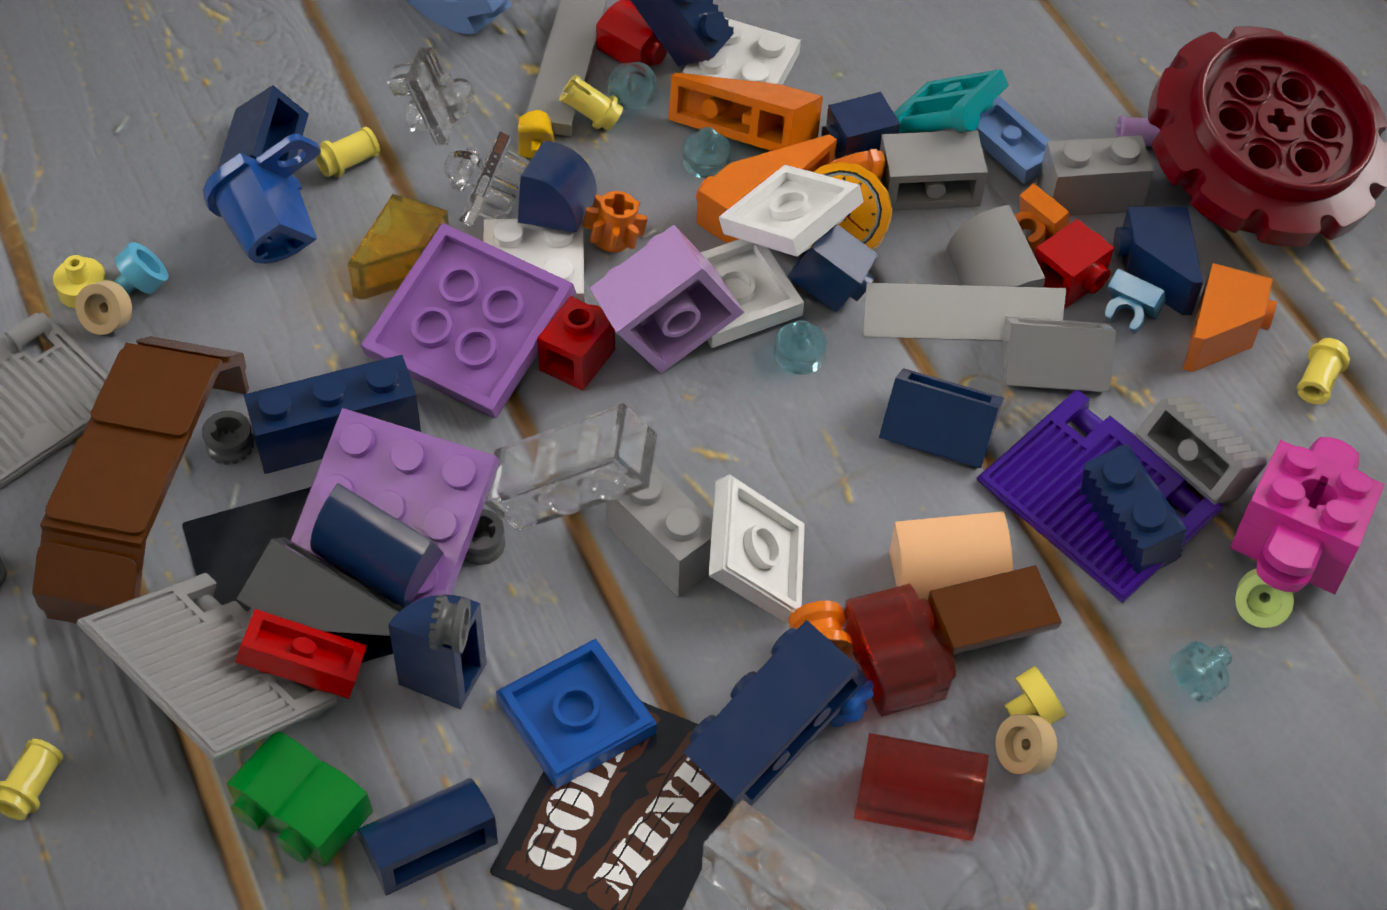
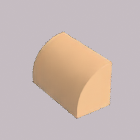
M1004 511L896 521L894 523L889 555L901 608L926 606L931 590L1013 571L1011 540Z

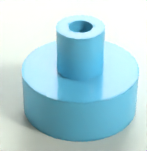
M130 242L115 257V264L121 274L113 282L121 285L128 295L136 288L144 293L153 294L169 278L167 269L160 259L139 243Z

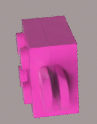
M1320 437L1312 443L1309 449L1294 446L1280 440L1248 504L1230 548L1256 559L1257 575L1266 584L1275 589L1285 592H1298L1307 583H1310L1332 594H1336L1360 547L1385 484L1370 478L1358 470L1359 453L1342 440L1332 437Z

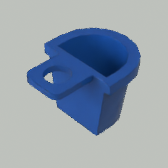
M300 134L287 136L256 159L243 153L237 154L218 168L208 178L203 187V196L208 210L216 216L223 217L249 259L255 263L266 264L287 259L317 240L299 191L302 187L298 178L291 175L316 158L321 153V149L317 142ZM302 150L293 159L278 161L279 157L288 151Z

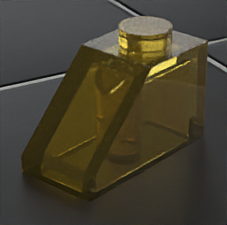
M392 194L348 262L353 297L364 300L399 289L441 224L449 225L448 211Z

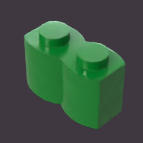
M280 731L270 735L226 783L234 801L230 806L232 812L245 825L255 831L265 826L267 829L279 834L276 838L279 846L300 863H305L310 858L314 862L326 867L356 830L373 813L368 793L338 769L320 761L308 749Z

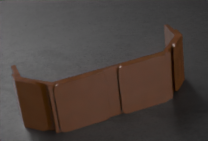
M153 336L137 339V344L125 343L124 348L118 353L91 410V418L83 435L75 444L46 505V513L40 524L42 529L41 542L36 554L32 594L38 607L45 612L47 618L77 624V620L140 596L146 540L212 388L241 394L248 393L249 385L245 372L247 366L242 352Z

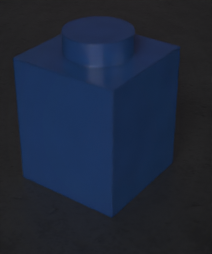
M877 92L828 105L826 126L821 129V137L831 135L837 139L835 158L838 159L870 149L880 151L882 134H899L900 122L883 94Z
M837 224L800 255L787 277L837 312L850 297L857 302L864 295L867 283H872L875 278L868 272L878 254Z

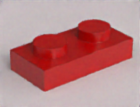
M254 609L235 663L301 683L322 692L350 699L367 645Z

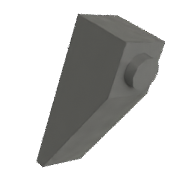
M285 537L271 539L237 597V600L250 607L247 613L250 618L254 609L327 632L390 636L388 624L403 609L352 576Z

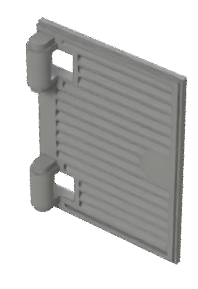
M43 312L39 314L34 313L6 331L5 336L2 337L4 344L0 346V489L83 434L91 418V410L109 374ZM40 335L52 348L32 359L22 346Z
M207 573L78 619L77 625L212 761L218 760L305 719L315 721L322 716L325 710L337 704L336 696L332 693L319 690L312 692L304 684L235 663L251 618L238 602L232 601L221 605L213 597L217 582Z

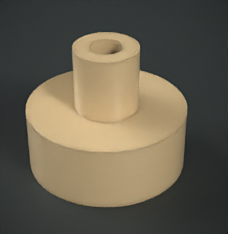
M103 280L87 285L80 290L76 297L75 310L80 323L85 329L93 334L106 335L120 330L128 324L132 315V303L128 293L121 285L110 280Z
M1012 715L1002 722L997 731L995 740L996 754L1002 766L1011 773L1030 775L1043 773L1052 765L1056 756L1057 738L1051 724L1041 716Z

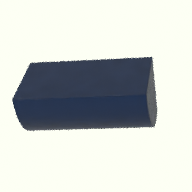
M274 85L270 86L235 109L217 169L239 153L256 159L289 135L300 134L303 136L309 113ZM299 149L284 153L279 157L278 161H287L295 158Z
M550 141L542 142L520 176L517 223L577 232L584 219L586 208L591 207L595 195H597L595 176L581 155L565 145Z
M903 368L895 377L879 438L981 468L1004 398Z
M339 483L335 485L323 504L315 521L310 540L313 553L401 608L411 604L443 555V551L432 540Z
M438 595L419 599L404 607L388 624L398 683L403 687L461 710L487 664L481 604L470 599L471 616L466 645L462 653H454L450 645H442L440 650L430 649L429 633L431 630H436L430 628V623L437 622V620L431 618L432 612L434 613L433 606ZM446 595L450 603H458L461 598H465L457 595Z
M471 778L356 830L357 836L386 896L498 844L495 815L483 793Z

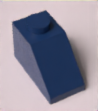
M1128 207L1123 226L1116 227L1113 242L1115 256L1122 257L1125 272L1163 289L1166 305L1181 315H1192L1203 285V279L1188 207Z

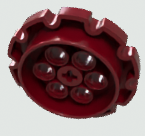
M1250 26L1234 27L1227 39L1221 37L1216 32H1208L1193 39L1178 51L1152 91L1148 108V121L1160 129L1152 142L1159 165L1171 184L1183 187L1192 199L1191 205L1198 212L1232 233L1242 230L1256 234L1257 240L1261 243L1284 247L1308 246L1318 233L1328 240H1334L1359 225L1375 207V200L1387 187V143L1380 138L1387 128V120L1380 105L1368 87L1361 84L1358 78L1342 61L1307 40L1284 35L1279 30Z

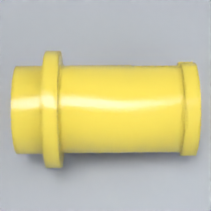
M574 75L567 82L562 90L565 93H562L559 98L562 103L568 104L592 120V126L597 130L601 127L607 131L610 130L619 119L623 107L617 103V97L614 95L605 96L581 80L578 75Z
M363 127L359 131L333 143L328 140L323 141L320 144L321 153L315 158V161L325 177L334 175L339 178L345 174V169L371 157L378 156L380 147L371 129Z
M1333 338L1321 339L1318 343L1313 344L1308 351L1310 362L1297 385V389H1299L1298 395L1308 403L1317 405L1326 403L1331 397V391L1339 373L1344 372L1349 366L1350 358L1347 347L1341 341Z
M33 738L28 740L23 753L6 780L0 781V813L15 820H24L28 813L38 811L40 807L38 797L56 767L63 760V754L59 749L41 739Z

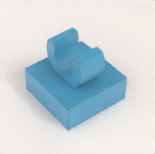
M1117 268L1108 285L1112 300L1106 307L1105 317L1107 321L1112 323L1116 314L1121 309L1132 310L1135 313V317L1131 321L1129 329L1130 332L1136 334L1145 324V314L1157 319L1166 302L1164 290Z

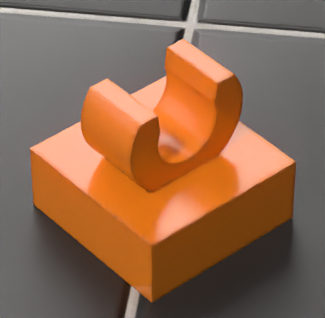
M1034 183L1019 195L1020 212L1015 214V217L1022 230L1029 229L1033 232L1027 238V242L1032 252H1035L1037 246L1069 225V211Z

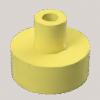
M80 255L69 256L53 274V284L59 300L65 306L74 309L76 297L82 288L107 280L101 263L95 259Z
M1036 666L1014 678L1022 695L1004 705L1010 716L1016 714H1036L1046 719L1051 725L1066 716L1057 696Z

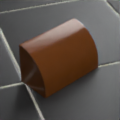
M1036 565L931 590L923 616V621L936 648L945 656L1055 630L1062 623Z

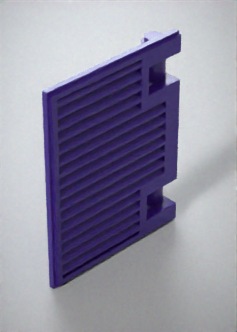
M1075 390L977 477V481L1123 604L1166 561L1156 564L1140 574L1132 570L1133 565L1126 562L1127 556L1120 553L1121 548L1115 545V539L1109 536L1110 530L1103 528L1104 521L1097 520L1098 512H1092L1093 503L1086 504L1087 495H1080L1083 469L1086 462L1123 444L1129 445L1166 500L1186 514L1182 518L1176 513L1187 528L1183 545L1187 544L1220 513L1223 507L1219 502L1214 505L1206 497L1203 500L1185 487L1187 481L1141 442L1132 432L1112 416H1108L1103 421L1089 410L1090 399L1079 390ZM1071 421L1085 434H1087V436L1085 438L1081 436L1078 432L1071 428L1068 425V423Z

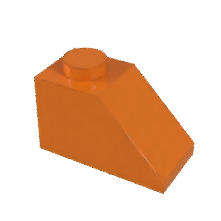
M1212 263L1201 294L1183 370L1194 372L1251 349L1259 329L1269 331L1277 306V301L1269 299L1272 278Z

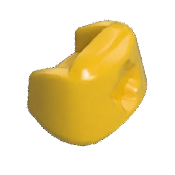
M541 110L530 111L520 116L518 122L519 154L527 158H533L543 141L555 142L550 117Z

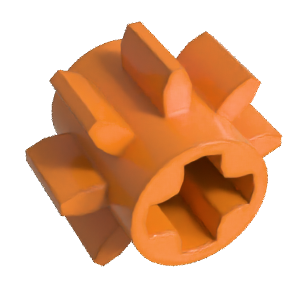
M610 191L603 196L595 195L593 207L586 208L583 227L592 229L590 242L595 243L600 249L607 252H620L627 247L634 249L638 236L644 235L648 219L647 216L638 214L640 201H636L631 195L622 191Z

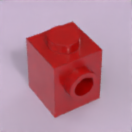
M1076 219L1036 247L1034 256L1045 276L1043 288H1066L1064 310L1087 293H1097L1110 277L1111 271L1108 268L1114 247L1100 234Z
M570 296L537 337L539 370L584 391L615 351V329L602 308L593 304L589 305Z

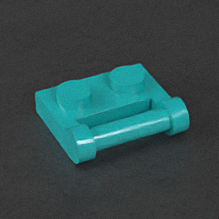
M998 69L927 81L894 112L900 122L899 134L936 132L950 129L960 133L976 130L979 126L980 114L991 109L995 105L994 100L1009 86L1003 70Z

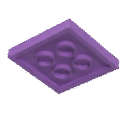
M442 223L360 346L365 355L377 361L403 355L411 378L496 419L537 356V337L569 297L575 296L576 291L573 283Z
M342 408L291 541L313 553L310 540L315 521L331 491L339 483L426 536L443 551V555L411 603L429 596L451 595L500 460L496 455Z

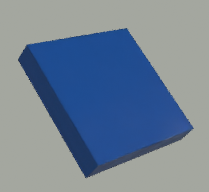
M596 638L496 691L498 704L555 789L657 734L656 721Z

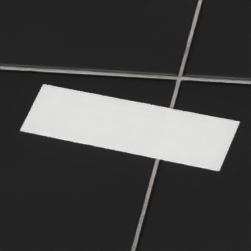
M867 283L863 337L1003 340L1005 316L1063 320L1066 288Z

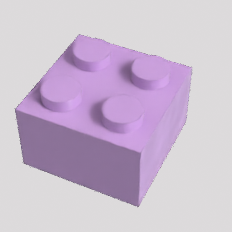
M672 225L663 233L654 236L646 246L622 264L610 269L602 279L590 287L616 333L661 374L744 313L717 270L675 225Z

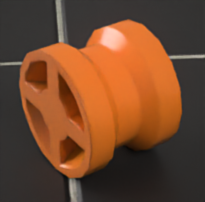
M826 600L807 603L790 614L788 618L790 629H798L807 619L848 657L852 655L854 649L851 636L842 629L846 622L842 606L837 602Z

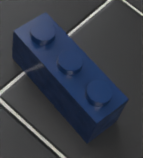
M403 355L243 394L264 474L322 460L342 408L421 432L417 396Z
M807 619L798 629L791 628L778 638L771 650L773 656L757 673L751 671L737 682L730 695L732 700L717 716L710 715L696 726L690 736L692 743L683 751L745 811H748L868 681L859 666Z

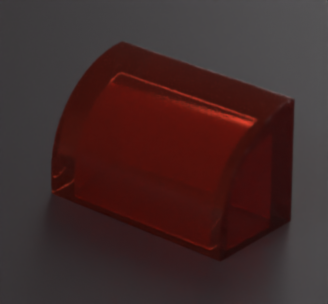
M869 733L854 819L973 841L982 805L989 755Z

